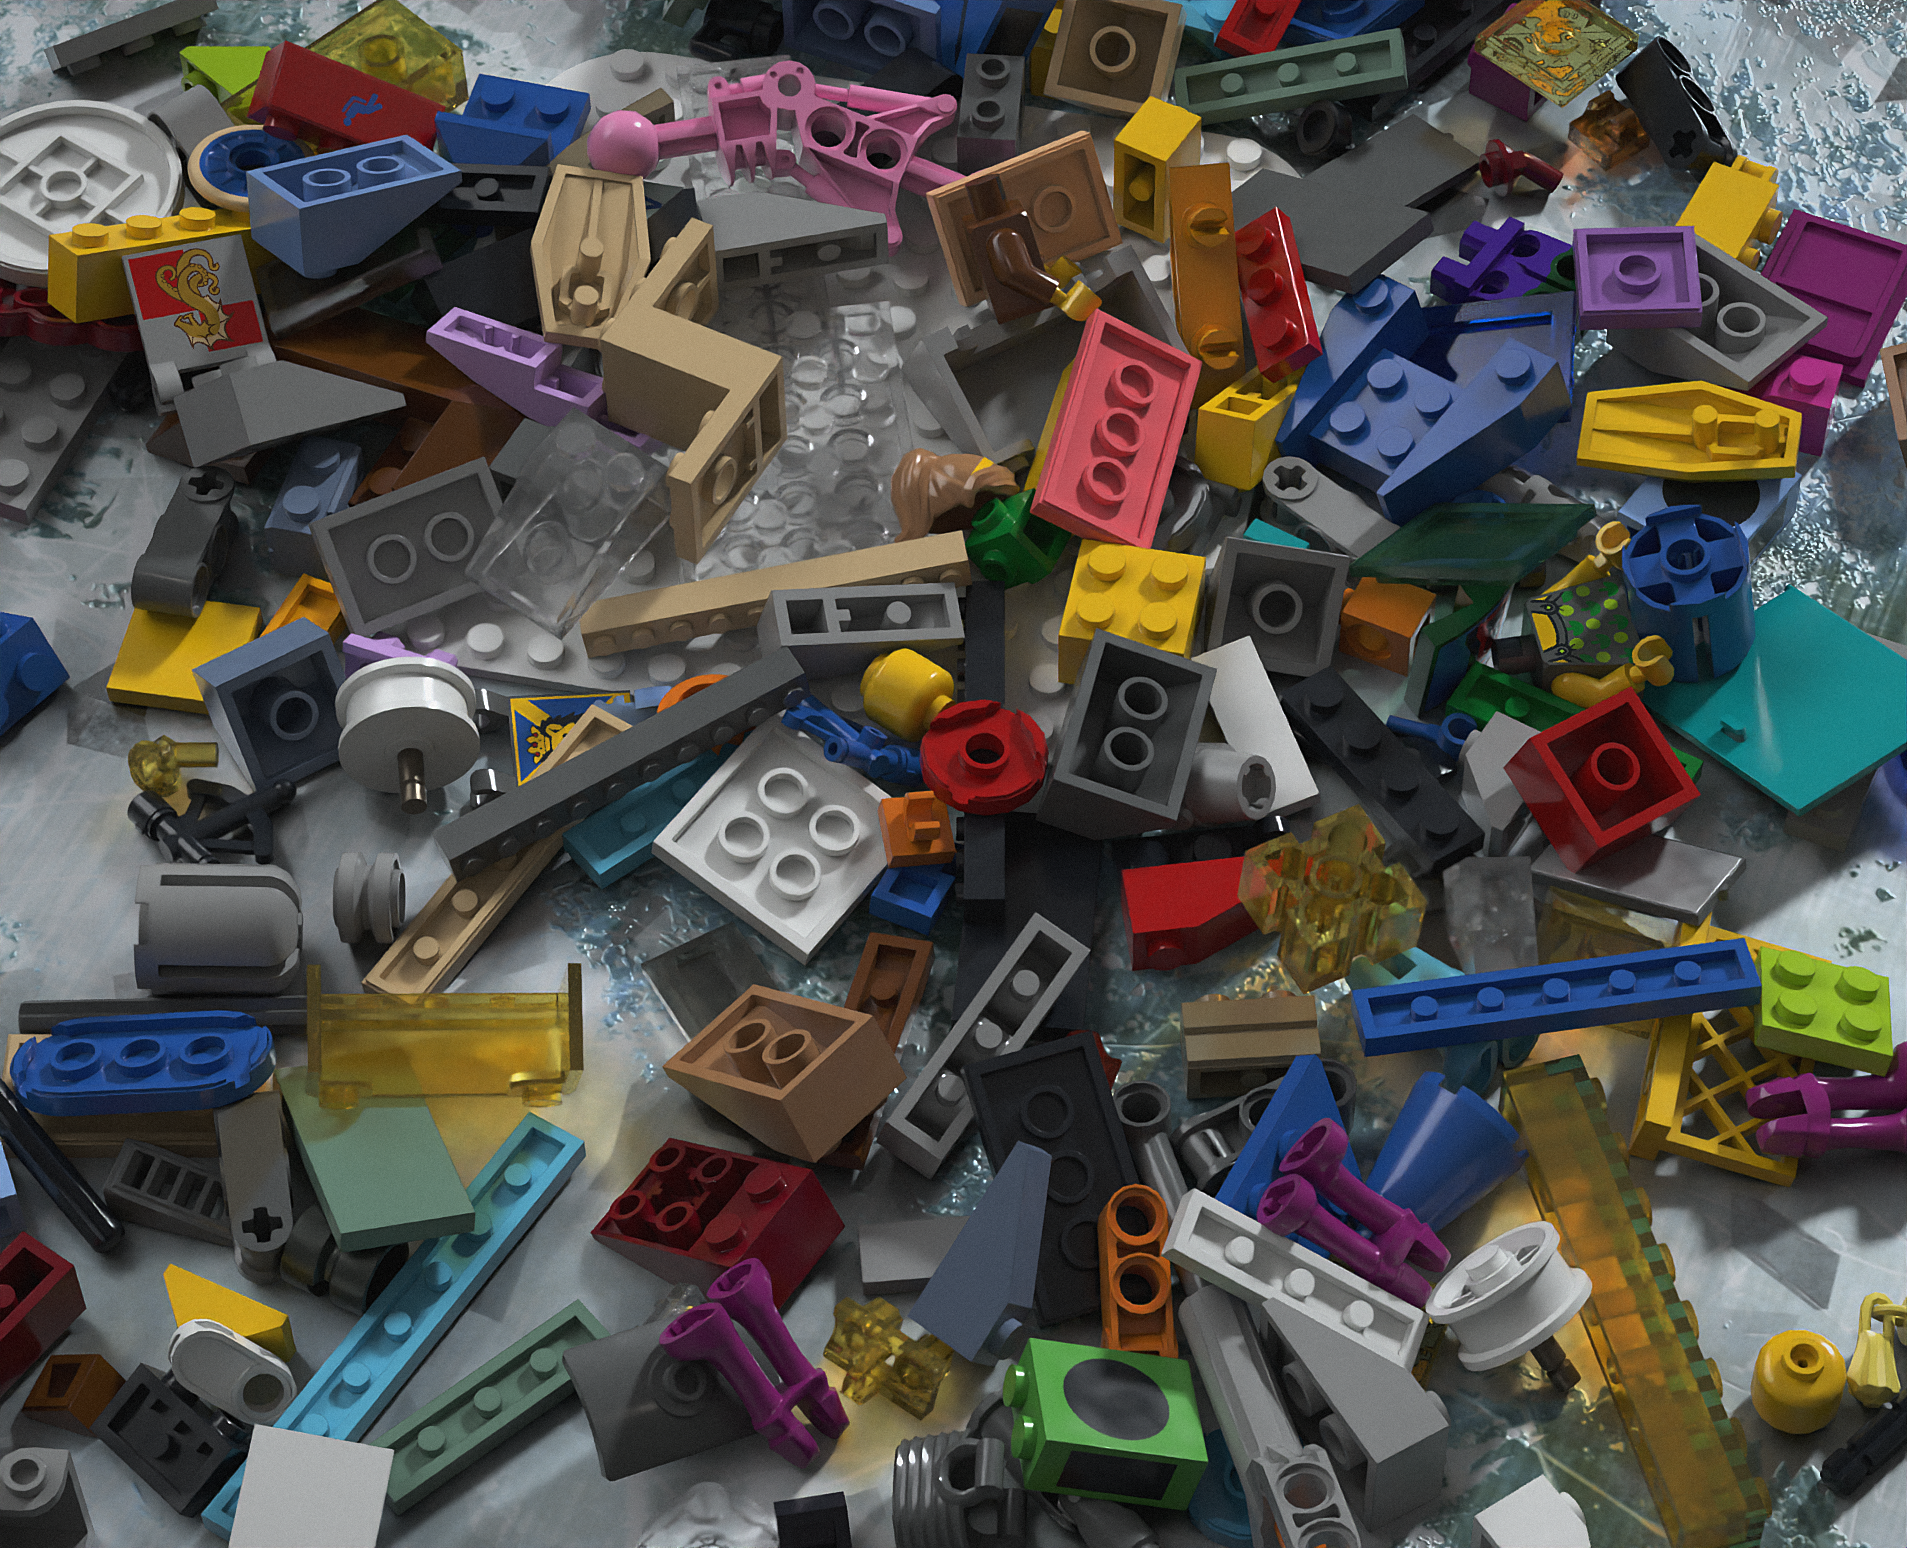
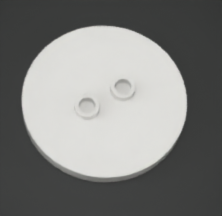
M67 100L29 107L0 120V278L26 286L48 288L49 235L72 232V228L75 225L83 223H94L103 226L124 224L127 218L136 215H149L157 218L177 216L180 210L183 209L185 182L177 150L162 129L137 112L106 102Z

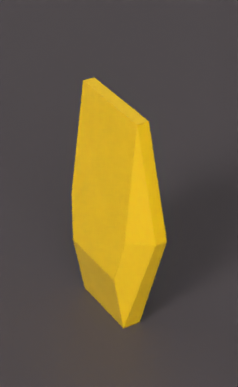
M1702 380L1587 392L1576 464L1577 466L1688 483L1795 478L1802 428V413Z

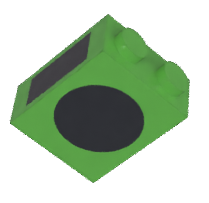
M1029 1338L1018 1365L1011 1364L1006 1371L1003 1383V1402L1006 1407H1012L1014 1420L1011 1452L1014 1458L1020 1459L1025 1489L1186 1511L1208 1464L1188 1360Z

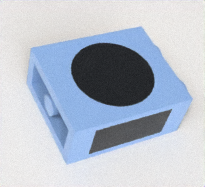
M1796 472L1795 478L1688 483L1648 476L1618 511L1617 521L1621 522L1630 532L1629 538L1632 539L1634 535L1646 526L1645 518L1649 514L1670 506L1701 505L1702 514L1721 518L1734 528L1735 522L1739 524L1749 543L1751 568L1795 515L1802 475ZM1685 553L1677 555L1679 569L1687 570Z

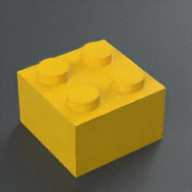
M1082 539L1058 634V682L1075 683L1078 669L1096 628L1191 660L1204 607L1206 557Z

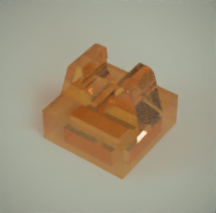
M1610 90L1591 99L1583 115L1569 123L1568 139L1605 172L1648 148L1650 145V137L1640 125L1635 112L1630 107L1628 109L1617 101L1614 98V93Z

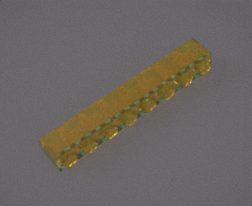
M1580 1054L1504 1071L1502 1074L1498 1110L1520 1136L1513 1145L1516 1152L1528 1150L1530 1156L1521 1168L1542 1221L1550 1222L1559 1233L1558 1252L1569 1268L1584 1270L1592 1281L1591 1293L1578 1313L1671 1548H1759L1765 1521L1772 1516L1769 1491L1762 1477H1752L1745 1460L1747 1456V1442L1744 1430L1739 1419L1736 1416L1728 1418L1721 1401L1723 1397V1384L1719 1369L1713 1358L1704 1359L1697 1342L1699 1339V1325L1695 1310L1689 1300L1680 1301L1673 1284L1676 1279V1272L1671 1252L1666 1243L1657 1244L1650 1227L1652 1226L1653 1217L1649 1198L1644 1188L1641 1186L1634 1188L1628 1174L1630 1159L1627 1145L1619 1131L1612 1133L1605 1117L1607 1115V1101L1600 1080L1597 1077L1589 1078Z

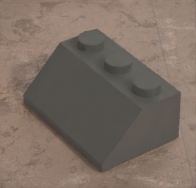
M1096 628L1077 672L1035 820L1096 841L1173 828L1180 811L1217 669Z

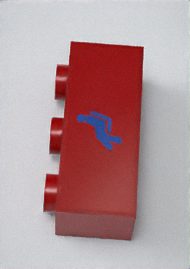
M285 40L266 52L247 118L264 124L263 130L273 137L288 141H294L299 138L317 146L319 154L402 135L410 136L433 151L437 138L434 119L438 111H445L446 106Z

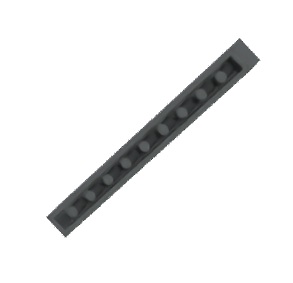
M784 646L431 832L438 851L457 883L467 877L475 876L484 868L503 858L515 855L520 849L539 839L551 836L556 830L569 823L585 818L592 811L603 805L621 799L626 793L639 786L657 780L662 774L673 768L691 762L707 750L727 743L732 737L753 726L761 725L775 714L787 708L797 706L804 699L811 696L806 674L789 648Z

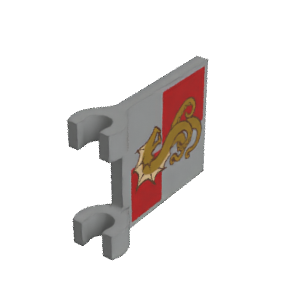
M241 234L122 256L121 261L150 372L154 401L159 416L177 413L173 397L184 393L179 376L181 373L217 367L249 356H256L258 366L276 362L274 353L269 345Z

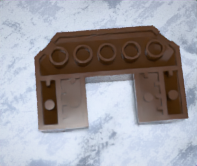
M320 295L261 313L269 345L276 361L283 360L404 395L407 406L371 419L399 428L400 430L348 501L349 508L481 457H485L489 467L523 419L527 418L535 421L474 382L426 342L428 328ZM220 366L202 369L198 375L218 370ZM193 382L189 385L186 391H189L194 388ZM178 413L169 414L145 444L148 453L194 467ZM277 447L204 466L224 468L232 474L235 481L250 485Z

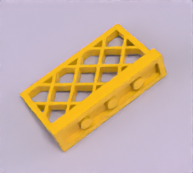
M1712 912L1707 915L1699 926L1678 921L1668 943V948L1745 938L1753 963H1755L1761 946L1779 951L1792 950L1710 926ZM1803 953L1812 959L1832 963L1830 960ZM1747 1006L1728 1009L1740 1026L1721 1035L1716 1033L1702 1014L1703 1012L1654 1018L1628 1154L1654 1161L1659 1150L1781 1186L1790 1187L1796 1176L1799 1157H1781L1780 1161L1759 1156L1756 1155L1745 1140V1137L1755 1133L1759 1127L1778 1118H1753L1736 1127L1717 1101L1737 1091L1745 1098L1746 1091L1756 1086L1755 1082L1774 1073L1778 1077L1793 1078L1802 1073L1806 1074L1809 1072L1813 1074L1815 1060L1788 1053L1782 1054L1780 1051L1756 1046L1767 1062L1745 1072L1727 1046L1746 1037H1749L1755 1045L1754 1016ZM1699 1036L1703 1043L1696 1046ZM1712 1054L1730 1080L1708 1090L1692 1067L1694 1062ZM1797 1063L1796 1072L1791 1066ZM1689 1091L1693 1098L1686 1100ZM1702 1108L1720 1135L1710 1140H1705L1681 1133L1683 1117Z

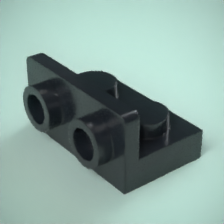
M140 1363L89 1428L180 1515L192 1519L235 1464L242 1465L247 1459L250 1445L245 1440L251 1432L237 1418L221 1408H217L213 1412L200 1400L198 1395L187 1390L176 1380L172 1368L165 1372Z

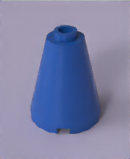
M1425 1071L1417 1082L1414 1083L1370 1171L1365 1185L1402 1209L1410 1208L1421 1224L1427 1222L1434 1234H1436L1517 1173L1530 1155L1527 1149L1519 1152L1514 1150L1512 1146L1520 1138L1519 1134L1495 1108L1464 1085L1454 1095L1439 1086L1446 1077L1445 1075L1438 1072ZM1348 1216V1221L1354 1231L1368 1240L1373 1232L1352 1216Z

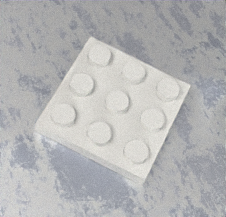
M775 714L754 729L653 841L651 853L796 960L806 965L887 871L888 863L877 810L881 799L893 797L850 766L828 761L824 756V747L802 731L790 729L782 724V717Z

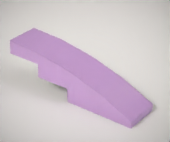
M457 307L450 310L427 330L426 342L474 382L540 424L561 428L569 435L601 447H611L622 455L632 458V464L637 468L663 444V442L653 439L648 435L610 422L608 419L606 393L602 390L603 378L561 364L563 344L544 342V338L541 335Z

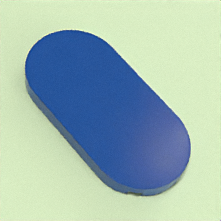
M216 1010L82 1017L66 1020L51 1027L52 1036L43 1039L38 1044L35 1036L26 1041L12 1058L10 1076L15 1094L23 1106L42 1115L85 1116L205 1110L236 1102L260 1088L272 1075L276 1067L277 1055L272 1034L266 1025L261 1028L257 1026L254 1017L238 1011Z

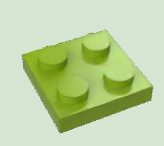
M1761 946L1754 963L1762 984L1760 1004L1754 1005L1755 1046L1885 1077L1893 1058L1889 977L1877 975L1859 966L1844 967L1812 959L1798 951H1779Z

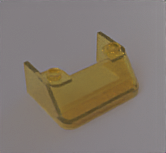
M581 963L567 964L558 993L321 994V965H307L302 1001L305 1094L319 1098L320 1108L332 1110L357 1108L360 1106V1099L522 1097V1105L526 1107L547 1108L562 1105V1095L576 1091L584 1070Z

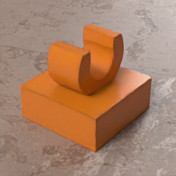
M933 791L909 792L905 794V797L881 799L877 812L888 868L952 862L956 849L947 805L937 799Z

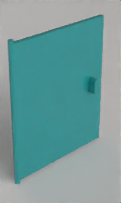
M1788 584L1784 589L1785 592L1754 610L1756 637L1747 656L1732 671L1715 679L1713 678L1705 652V642L1703 641L1695 646L1698 682H1677L1672 680L1667 685L1654 686L1647 680L1645 681L1644 696L1641 702L1648 713L1798 817H1801L1907 750V659L1791 584Z

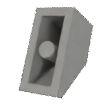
M1496 711L1482 732L1475 729L1469 734L1461 749L1458 763L1464 766L1461 793L1470 817L1485 832L1482 849L1487 864L1499 869L1534 819L1533 814L1503 767L1529 738L1539 734L1540 731Z

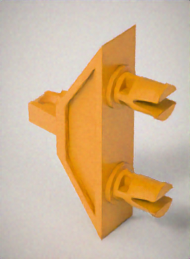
M1229 162L1169 168L1170 266L1176 330L1190 356L1203 362L1190 410L1199 409L1246 374Z

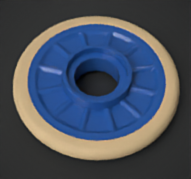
M263 125L234 126L209 135L194 148L188 161V176L195 190L209 202L225 209L249 213L246 171L239 168L248 165L268 167L315 156V154L302 139L297 138V140L288 141L273 137L263 130Z

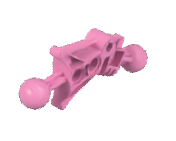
M790 60L776 63L769 68L766 74L740 78V83L728 84L727 80L721 76L711 78L707 88L709 115L706 117L653 125L651 121L636 111L617 110L603 116L593 126L587 139V155L595 170L642 176L643 179H646L656 169L659 160L715 151L718 169L728 186L734 185L736 170H741L745 179L749 183H754L755 167L760 166L766 177L770 180H773L775 177L791 176L806 187L805 193L817 202L885 214L888 227L889 257L899 252L903 237L895 212L900 188L926 198L925 193L967 177L915 156L928 136L953 122L957 110V101L953 96L942 94L931 98L850 84L849 89L816 84L813 74L806 66ZM824 99L847 102V108L876 112L878 114L864 116ZM777 130L791 131L798 164H796V157L793 152L789 150H776ZM819 131H830L839 137L841 143L834 147L821 146L814 140L812 135ZM874 153H884L892 157L896 165L890 169H878L870 164L867 157Z

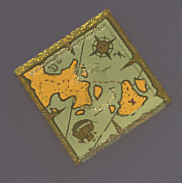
M1522 0L1476 35L1474 51L1563 108L1635 52L1638 47L1639 34L1586 0Z

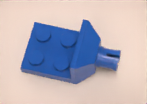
M479 74L462 115L438 111L434 121L439 155L449 163L546 166L567 146L580 138L591 110L590 94ZM451 224L461 234L470 236L473 225ZM478 225L476 238L489 236L494 226Z

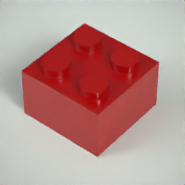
M1632 686L1529 738L1503 767L1562 862L1574 874L1671 825L1701 796Z

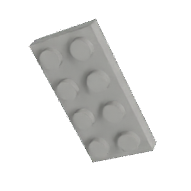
M27 335L12 336L0 353V517L28 526L31 524L112 399L108 389L109 382L123 372L131 370L140 356L139 351L114 352L99 349L88 343L54 346L35 341Z

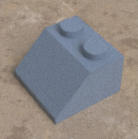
M302 617L192 669L213 725L253 792L267 785L272 787L277 780L282 778L295 782L339 761L338 743L343 729L337 721L335 700L339 688L347 678L329 633L307 618Z

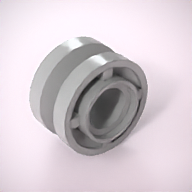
M343 852L339 868L335 871L333 883V917L335 926L338 927L341 942L360 943L366 930H372L377 943L393 944L398 938L399 928L403 926L406 908L404 870L400 867L398 854L380 852L373 865H367L361 852Z

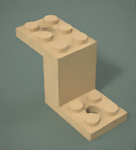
M691 218L677 238L671 237L666 242L659 262L647 278L641 277L635 283L629 297V302L616 319L610 318L605 323L598 339V350L602 353L604 371L602 390L606 393L609 421L686 451L685 453L679 452L673 458L666 474V486L670 488L672 508L669 524L674 530L676 556L698 565L788 437L783 357L706 327L719 309L713 225Z

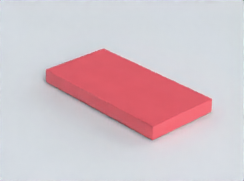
M1096 308L1087 318L1030 513L1083 539L1151 549L1203 362Z

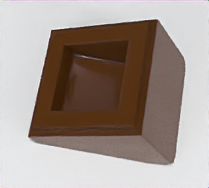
M100 1354L50 1355L21 1412L27 1418L86 1437H97L89 1428L125 1384L126 1380Z

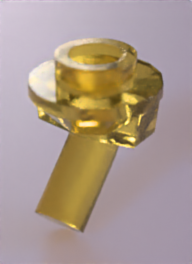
M162 735L154 742L141 740L134 744L128 753L130 774L135 784L143 791L153 790L165 798L179 791L182 784L180 768H217L219 763L217 742H175L165 735Z

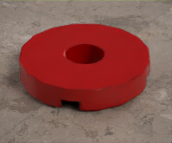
M984 699L960 702L940 712L930 723L929 731L923 736L919 763L924 783L934 792L937 799L958 811L985 816L1008 813L1028 803L1035 796L1044 783L1048 767L1049 750L1044 732L1030 715L1017 708L1015 714L1010 710L1001 709V702ZM977 749H988L997 753L1000 759L990 764H981L973 761L968 754Z

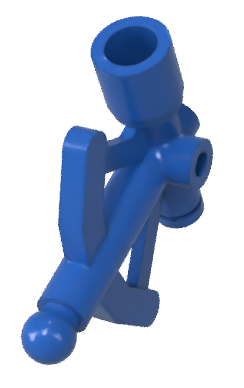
M812 694L797 706L786 710L781 720V723L790 729L799 730L802 728L826 741L824 756L828 761L860 768L873 778L881 777L887 782L908 787H917L924 782L919 763L920 750L901 745H889L882 748L887 739L884 733L873 727L863 726L850 719L836 715Z

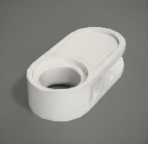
M210 1319L191 1320L182 1324L170 1339L168 1359L176 1380L187 1390L245 1423L272 1426L297 1397L296 1384L288 1365L284 1361L219 1322ZM259 1374H270L281 1381L279 1395L266 1405H254L248 1403L243 1398V1389L246 1383L252 1377Z

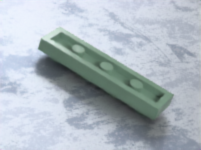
M1400 28L1174 70L1176 106L1202 117L1201 126L1308 107L1317 100L1336 102L1408 88L1404 40Z
M577 1299L368 1444L395 1450L385 1502L399 1516L575 1392L576 1389L562 1363L563 1352L566 1349L604 1338L611 1334L584 1304Z

